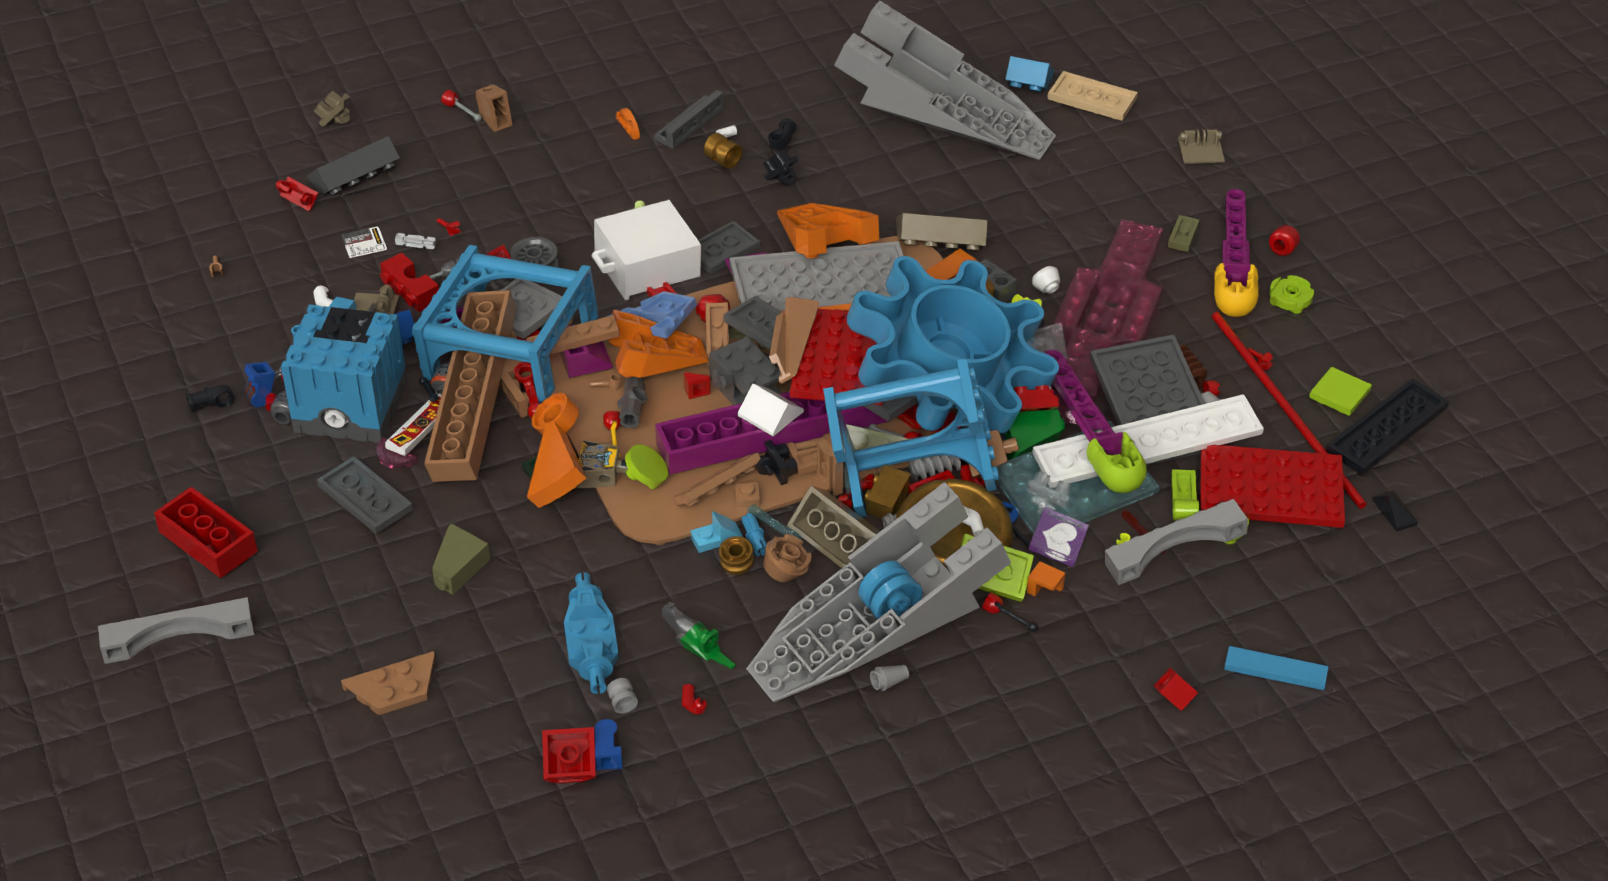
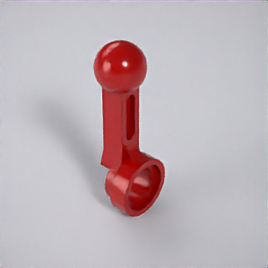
M520 362L514 368V375L516 380L522 383L523 388L526 390L530 404L527 414L532 419L535 410L541 403L538 402L531 363ZM523 372H531V375L527 377L520 376Z

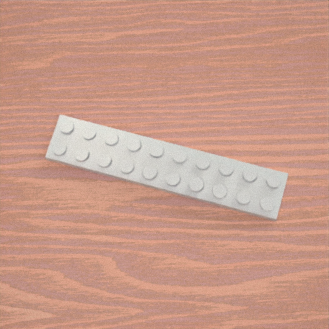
M1244 394L1111 427L1115 433L1126 432L1146 464L1207 449V446L1215 444L1218 446L1258 436L1264 430ZM1084 434L1033 447L1032 453L1050 488L1098 476L1087 458L1086 450L1090 442Z

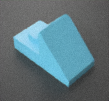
M714 511L712 512V524L690 530V537L698 553L718 548L724 540L730 537H743L736 522Z

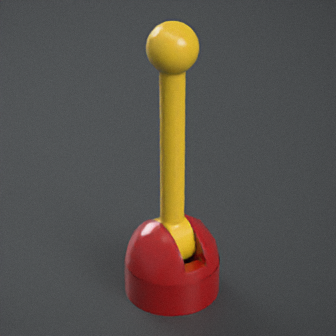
M608 411L603 415V424L606 429L611 430L612 445L617 446L616 430L621 426L620 413Z

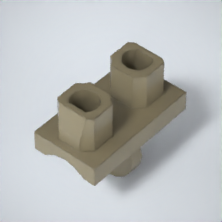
M332 90L324 100L327 104L321 101L314 109V112L321 117L319 124L324 127L333 117L335 123L346 124L350 120L349 109H344V103L350 96L344 93L340 97Z

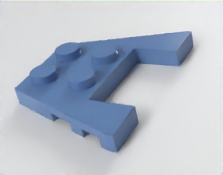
M664 291L641 301V306L637 308L627 307L621 311L657 322V324L650 327L652 335L667 339L697 304L694 297Z

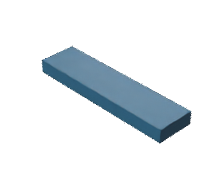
M1229 646L1224 670L1324 690L1329 666Z

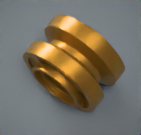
M734 536L721 543L719 556L721 567L725 572L732 575H741L752 568L754 564L753 548L746 538Z

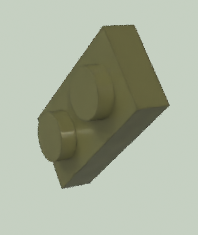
M1179 215L1168 240V248L1188 252L1199 227L1200 220Z

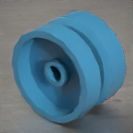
M888 561L876 566L864 577L858 594L861 601L879 619L890 609L899 617L921 600L923 592L922 587L910 576L902 564L898 561Z

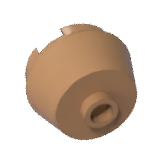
M785 534L784 537L775 536L766 545L763 563L768 575L779 582H790L806 573L811 562V553H807L802 547L804 542L790 534Z

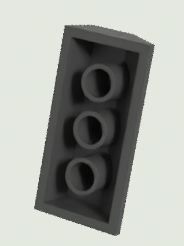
M387 136L317 168L306 178L322 195L329 192L331 195L342 191L341 187L346 184L351 187L359 183V178L366 176L368 179L378 174L376 171L383 168L385 171L394 167V162L400 159L390 137Z

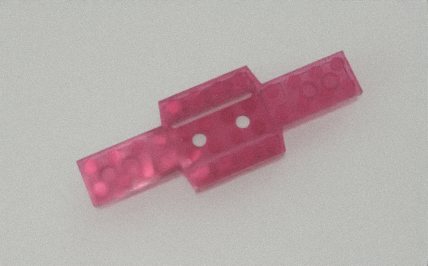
M1121 220L1101 269L1078 267L1054 321L1053 336L1069 342L1063 356L1093 402L1101 384L1089 358L1090 351L1145 340L1161 301L1162 286L1145 280V277L1161 240L1162 228ZM1097 288L1098 294L1095 298V301L1093 303V306L1090 310V313L1087 317L1083 329H1080L1083 318L1086 314V311ZM1116 303L1119 306H1116L1115 308H1110L1107 306V304ZM1103 330L1107 334L1097 333L1096 331ZM1057 373V375H1061V376H1065V375H1066V374H1064V373ZM1052 382L1051 389H1054V393L1060 394ZM1065 387L1070 390L1075 389L1074 387Z

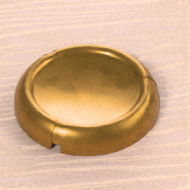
M935 480L916 488L901 503L895 517L896 520L945 482L959 497L963 506L979 513L984 529L988 528L1003 546L1009 547L1012 545V521L1003 503L991 491H987L986 488L966 480ZM963 522L930 546L935 557L947 570L948 568L944 560L960 549L964 534L974 536L971 526Z

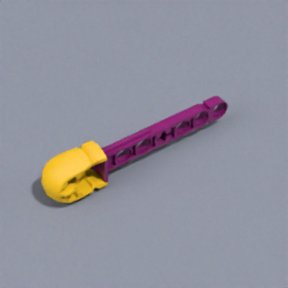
M1231 189L1226 194V240L1222 241L1223 263L1216 267L1214 273V295L1218 308L1224 314L1232 317H1242L1249 314L1256 306L1259 297L1258 271L1255 265L1250 264L1249 241H1246L1245 193L1239 189Z

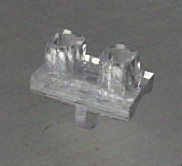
M1039 471L1033 480L1030 479L1026 490L1035 494L1031 502L1040 505L1037 512L1042 514L1044 508L1053 511L1056 505L1052 503L1066 508L1070 498L1068 495L1071 485L1059 480L1055 490L1046 487L1051 476Z

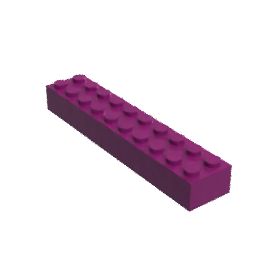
M790 392L779 394L802 407L804 412L774 436L738 416V411L743 403L656 423V444L662 458L666 462L669 474H675L741 458L748 454L766 452L767 449L764 446V442L771 440L775 446L782 443L793 442L795 444L820 438L823 434L830 433L826 403L822 400L790 398ZM864 406L841 410L845 423L865 428L871 424L877 425L888 422Z

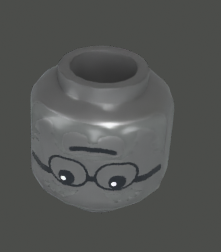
M282 391L276 396L270 409L274 420L283 425L292 423L286 391Z

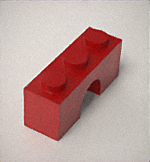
M402 252L380 263V277L384 284L391 286L396 295H400L410 307L412 306L418 312L427 308L433 295L439 290V285L427 274L416 278L414 263Z

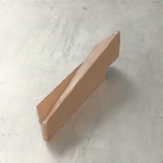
M787 297L785 299V313L782 312L776 316L769 358L772 364H778L780 368V377L778 379L781 384L797 374L817 313L818 301Z

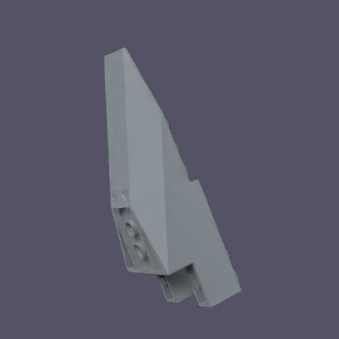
M880 0L871 10L860 33L893 53L892 59L890 55L853 33L844 44L834 65L868 87L861 104L926 127L1037 160L1041 159L1056 137L1012 91L963 61L964 53Z
M945 482L849 555L850 563L789 610L746 668L773 703L845 674L979 608L973 592L1008 566L1011 561L1002 543L988 528L984 529L944 560L948 570L935 557L930 546L968 518L959 497ZM888 561H898L922 587V598L899 617L890 609L877 619L859 598L860 584L864 577L876 566Z

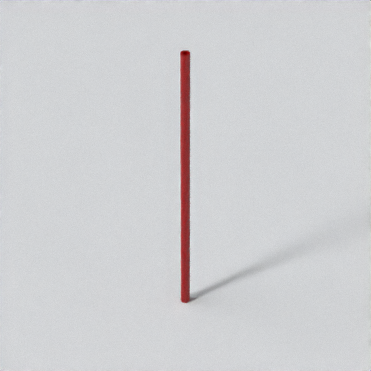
M1213 313L1212 319L1316 453L1328 454L1220 313ZM1343 473V489L1359 509L1365 508L1367 505L1366 501Z

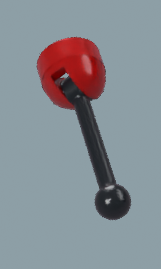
M991 592L985 599L982 609L986 612L996 614L1001 611L1026 625L1031 632H1035L1038 629L1037 623H1030L1004 608L1003 601L998 595Z

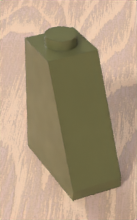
M451 523L448 526L432 567L436 587L454 595L490 561L489 544Z

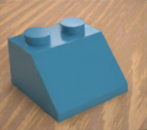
M1010 56L1005 80L1010 83L1011 87L1022 88V86H1027L1031 91L1041 92V89L1047 90L1053 77L1054 69L1049 63Z

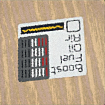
M379 227L341 235L349 258L387 250Z

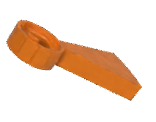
M556 393L545 399L537 407L532 417V426L543 437L527 498L538 508L565 495L586 479L566 434L575 423L579 414V408L564 393Z

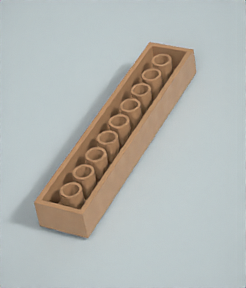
M511 291L468 292L461 322L468 328L478 332L510 338L517 311ZM464 350L452 352L424 463L432 482L477 480L505 358Z

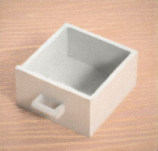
M670 200L594 219L595 252L592 253V258L602 273L609 275L625 300H628L631 295L647 291L648 287H652V289L662 287L664 282L671 285L700 277L701 244Z

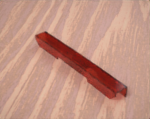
M1122 511L1121 516L1141 536L1148 533L1129 511Z

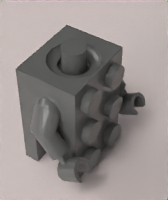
M748 337L709 353L710 380L713 383V387L719 389L733 405L744 402L752 384L769 388L777 394H783L773 384L778 382L780 377V371L775 366L777 364H772L769 354L762 352Z

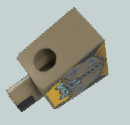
M583 440L579 463L586 479L577 487L595 488L616 485L618 473L626 474L628 469L626 461L620 459L619 448L613 445Z

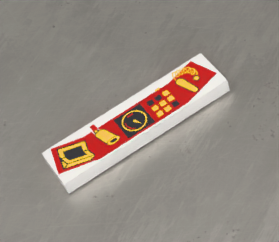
M438 394L439 399L436 402H430L429 399L385 442L386 449L406 456L433 429L442 395Z

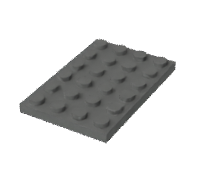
M1175 335L1090 351L1089 358L1118 426L1205 404ZM1200 450L1148 463L1146 465L1200 454Z

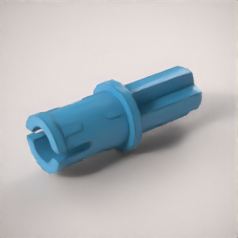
M747 513L742 516V523L747 532L746 539L751 542L756 556H760V553L761 556H764L767 545L764 539V530L759 527L756 517L752 513Z

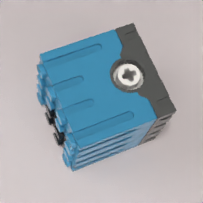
M309 304L307 314L304 315L300 323V330H297L293 339V345H290L286 354V361H283L281 365L294 433L383 443L384 435L387 433L391 423L390 420L394 416L397 403L400 401L403 393V388L407 384L398 315Z

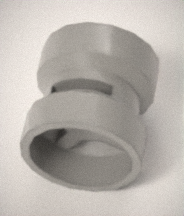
M626 678L615 679L607 686V693L610 699H612V706L615 712L619 714H625L634 710L638 704L637 697L632 692L631 682Z

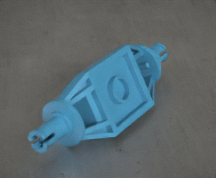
M584 572V580H582L581 573L575 576L577 587L573 588L568 596L569 606L564 619L569 665L577 670L583 679L590 681L591 692L598 694L597 686H599L601 694L607 689L605 678L612 673L613 666L619 659L613 615L602 599L601 589L592 585L590 574Z

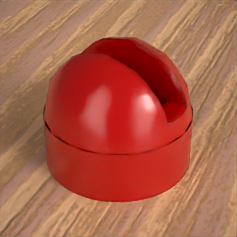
M1215 380L1204 381L1203 393L1210 391L1217 397L1221 393L1218 390L1220 384Z

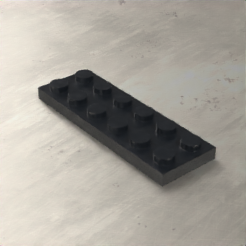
M1411 379L1328 443L1326 451L1333 455H1342V462L1363 475L1448 407L1449 401L1416 380Z

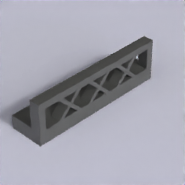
M716 90L710 96L704 95L654 135V140L674 149L724 109L723 92Z

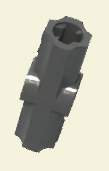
M633 376L625 379L623 396L617 401L620 408V424L625 428H635L640 423L642 406L648 400L644 392V377L638 378Z

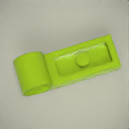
M1172 469L1173 521L1196 514L1199 511V501L1197 500L1195 470Z

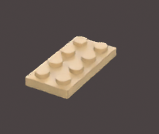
M1063 71L1048 92V99L1123 121L1135 103L1138 92Z

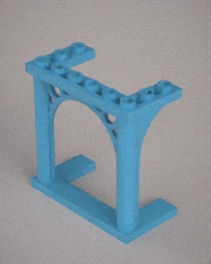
M469 245L465 252L461 254L455 267L451 269L449 276L442 282L438 292L433 295L431 302L423 310L417 323L412 327V335L415 339L416 352L419 356L423 377L431 381L436 368L441 365L439 357L444 353L455 350L471 351L531 363L538 402H543L555 390L549 354L576 310L579 308L581 323L593 321L599 317L591 266L582 265L579 271L480 254L477 246ZM501 278H516L567 287L566 292L534 342L478 332L468 328L457 317L456 311L459 301L468 292H486V286L490 280ZM446 318L452 319L451 321H449V322H447V323L440 324L443 319H446Z
M967 358L957 360L958 368L835 393L833 387L823 389L833 452L837 463L846 462L853 506L858 515L861 517L867 516L859 471L930 456H952L968 462L982 476L987 491L997 490L995 481L999 480L997 466L992 467L991 460L995 459L993 446H988L987 440L991 439L990 429L974 367H969ZM917 395H930L947 399L958 409L954 421L945 429L933 435L856 451L841 410ZM959 426H968L966 428L961 429L957 428Z

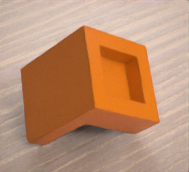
M1039 562L1028 576L1027 593L1036 596L1042 587L1052 591L1055 589L1062 591L1065 582V572Z

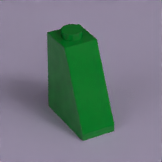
M1059 410L1019 412L1011 429L1004 433L1006 439L1016 437L1019 451L1007 454L1010 464H1014L1032 455L1033 447L1058 441L1065 429L1064 419L1060 417Z

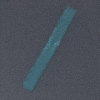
M843 462L846 494H849L851 488L846 462Z
M753 504L750 508L747 507V511L781 534H790L800 540L802 539L797 532L782 525Z

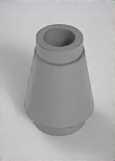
M904 664L880 666L870 672V681L873 688L885 691L909 678L908 668Z

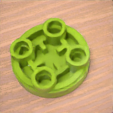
M636 444L626 453L625 461L628 467L626 474L631 480H638L650 489H656L667 479L668 468L666 462L651 447Z

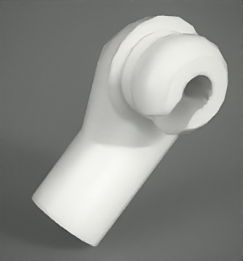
M735 125L716 130L715 132L727 138L737 135Z
M320 285L315 288L313 294L316 305L328 307L333 302L332 299L327 297V292H329L327 287Z
M963 506L968 515V518L963 523L971 526L973 535L977 536L984 530L981 517L975 510Z

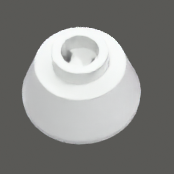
M1047 266L1038 271L1032 278V285L1042 293L1051 294L1059 288L1060 277L1056 267Z

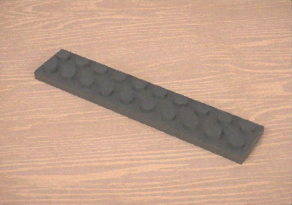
M754 296L725 313L724 322L766 348L771 349L776 316L781 314L782 311ZM909 396L884 401L883 406L872 404L865 405L864 407L889 422L917 404L918 400L916 396Z

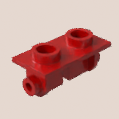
M289 176L286 180H279L276 183L277 190L281 192L280 196L309 212L311 211L319 194L317 191Z

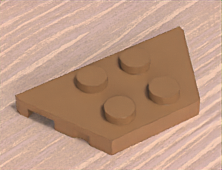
M432 651L341 680L342 688L346 692L349 690L354 693L358 701L370 706V709L378 715L428 700L432 668L436 661L435 653Z

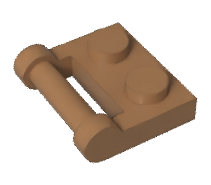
M830 433L823 434L820 438L795 444L793 442L785 443L790 459L794 458L797 462L798 475L817 471V442L825 439L832 447Z

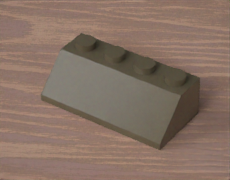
M902 213L896 217L898 240L904 241V245H916V242H925L924 246L937 247V244H946L945 248L958 249V245L967 246L966 250L979 251V247L986 246L987 220Z
M810 486L787 524L790 529L841 568L850 563L849 555L880 532V530L828 491L814 486Z

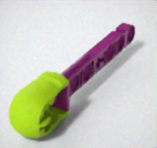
M1057 350L1045 351L1044 353L1057 360L1059 365L1057 373L1066 374L1065 376L1056 374L1053 384L1090 442L1086 450L1087 458L1102 482L1110 490L1117 493H1129L1139 488L1146 477V463L1126 432L1115 433L1072 368L1067 364L1063 354ZM1065 387H1074L1075 389L1070 390ZM1084 415H1091L1093 418H1086ZM1098 429L1102 430L1103 432L1098 433L1092 430Z

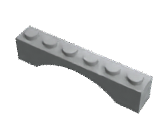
M1234 499L1221 502L1212 508L1198 511L1192 516L1178 519L1172 524L1156 528L1152 532L1136 536L1122 544L1111 546L1105 550V566L1116 583L1121 585L1140 577L1145 567L1153 558L1172 546L1197 540L1228 542L1247 534L1248 518Z
M248 597L98 626L100 649L105 664L131 659L147 646L162 639L181 634L205 633L221 636L229 640L255 635Z

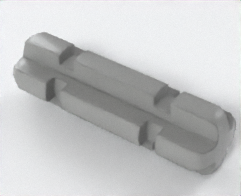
M397 233L395 244L398 246L406 244L407 247L421 249L426 247V249L434 250L437 240L435 237L425 238V236L408 234L406 236L405 233Z

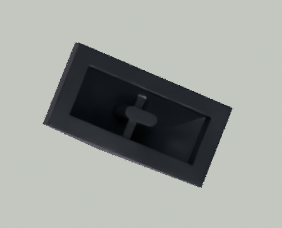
M1394 491L1373 496L1372 501L1396 532L1418 524V521Z

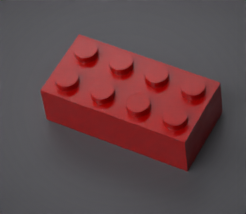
M193 487L188 488L154 512L159 532L219 578H222L258 552L254 532Z

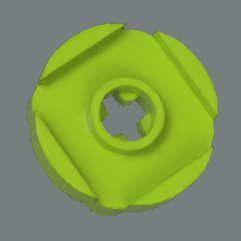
M1289 275L1287 279L1280 280L1281 277L1271 283L1269 295L1270 303L1273 306L1299 314L1304 308L1310 306L1313 301L1314 289L1310 288V283L1304 278Z

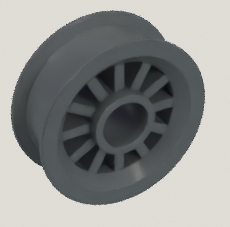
M529 237L518 241L511 248L510 256L513 260L553 267L559 266L557 247L549 239Z

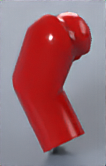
M969 465L961 466V480L970 481L985 487V482L982 478L979 481V477L975 479L972 477Z
M685 684L682 687V706L694 715L703 714L707 708V702L705 700L701 702V698L695 699V687L692 684Z

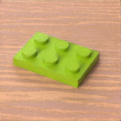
M964 534L960 548L973 539L974 536ZM1003 546L1011 563L978 589L1022 602L1034 555Z

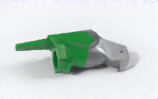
M668 602L662 608V617L675 631V639L680 646L706 661L712 659L730 669L735 667V663L720 652L721 649L717 644L719 633L716 629L712 631L707 630L701 622L695 621L679 611L672 602Z

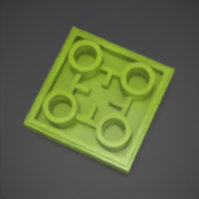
M1331 367L1311 390L1309 398L1350 416L1371 391L1372 384Z

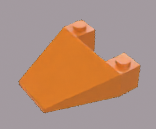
M808 203L777 210V215L796 252L805 255L806 258H817L818 254L827 253L826 245L851 240L857 242L858 245H864L879 240V215L867 211L817 203Z
M613 310L612 315H614L620 336L608 339V342L613 346L621 347L615 364L618 373L622 376L642 378L707 363L708 356L700 338L675 330L667 339L653 336L650 327L657 324V322L635 314Z

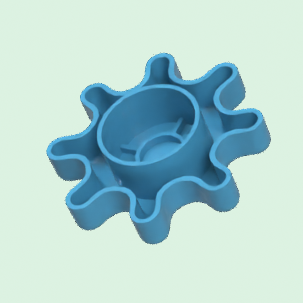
M900 256L895 259L886 280V289L891 297L882 296L871 291H860L855 295L847 314V325L852 331L866 336L877 343L868 348L859 368L858 377L865 387L958 368L957 360L967 358L969 367H974L989 429L991 431L999 430V433H1006L1011 429L1022 407V402L1013 388L1027 386L1028 390H1035L1036 386L1049 385L1050 388L1059 370V365L1052 356L1037 351L1026 343L1034 337L1044 317L1043 308L1033 300L1026 299L1014 303H1004L992 297L986 289L988 271L983 264L974 260L962 262L955 278L941 280L930 276L917 260L908 256ZM930 395L916 396L918 400L916 421L925 430L935 431L940 429L944 425L950 410L957 409L951 401L941 397Z

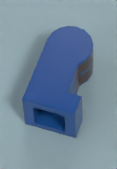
M267 362L246 364L244 372L249 379L248 384L244 388V394L254 407H262L266 404V396L271 393L275 372Z
M610 719L600 720L595 725L596 770L622 769L621 746L615 747L618 743L617 724Z

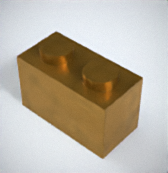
M884 465L881 473H876L872 489H868L865 494L866 513L881 519L887 513L897 514L901 503L908 493V485L911 484V473Z

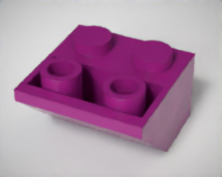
M603 341L559 352L569 378L613 368Z

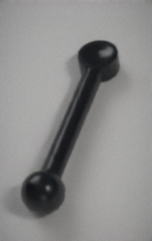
M421 377L419 383L427 390L430 402H436L439 399L438 394L432 392L427 384V378Z

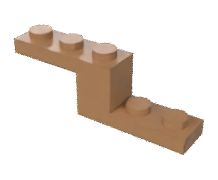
M512 330L510 338L517 339L515 332ZM505 358L499 386L519 416L523 418L528 415L529 398L526 392H521L519 385L521 383L516 380L514 375L515 366L523 361ZM523 372L520 376L527 377L531 375V372Z

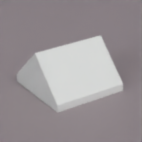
M752 384L738 411V416L774 436L804 411L802 407L769 388Z

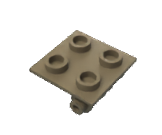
M1203 129L1201 136L1199 130H1196V133L1195 130L1180 132L1178 141L1184 164L1225 162L1220 143L1222 132L1214 129L1207 130L1206 133L1205 129Z
M389 285L381 287L380 294L356 293L354 301L357 308L355 310L367 311L374 302L376 308L373 312L386 313L388 315L394 314L399 295H393V290Z

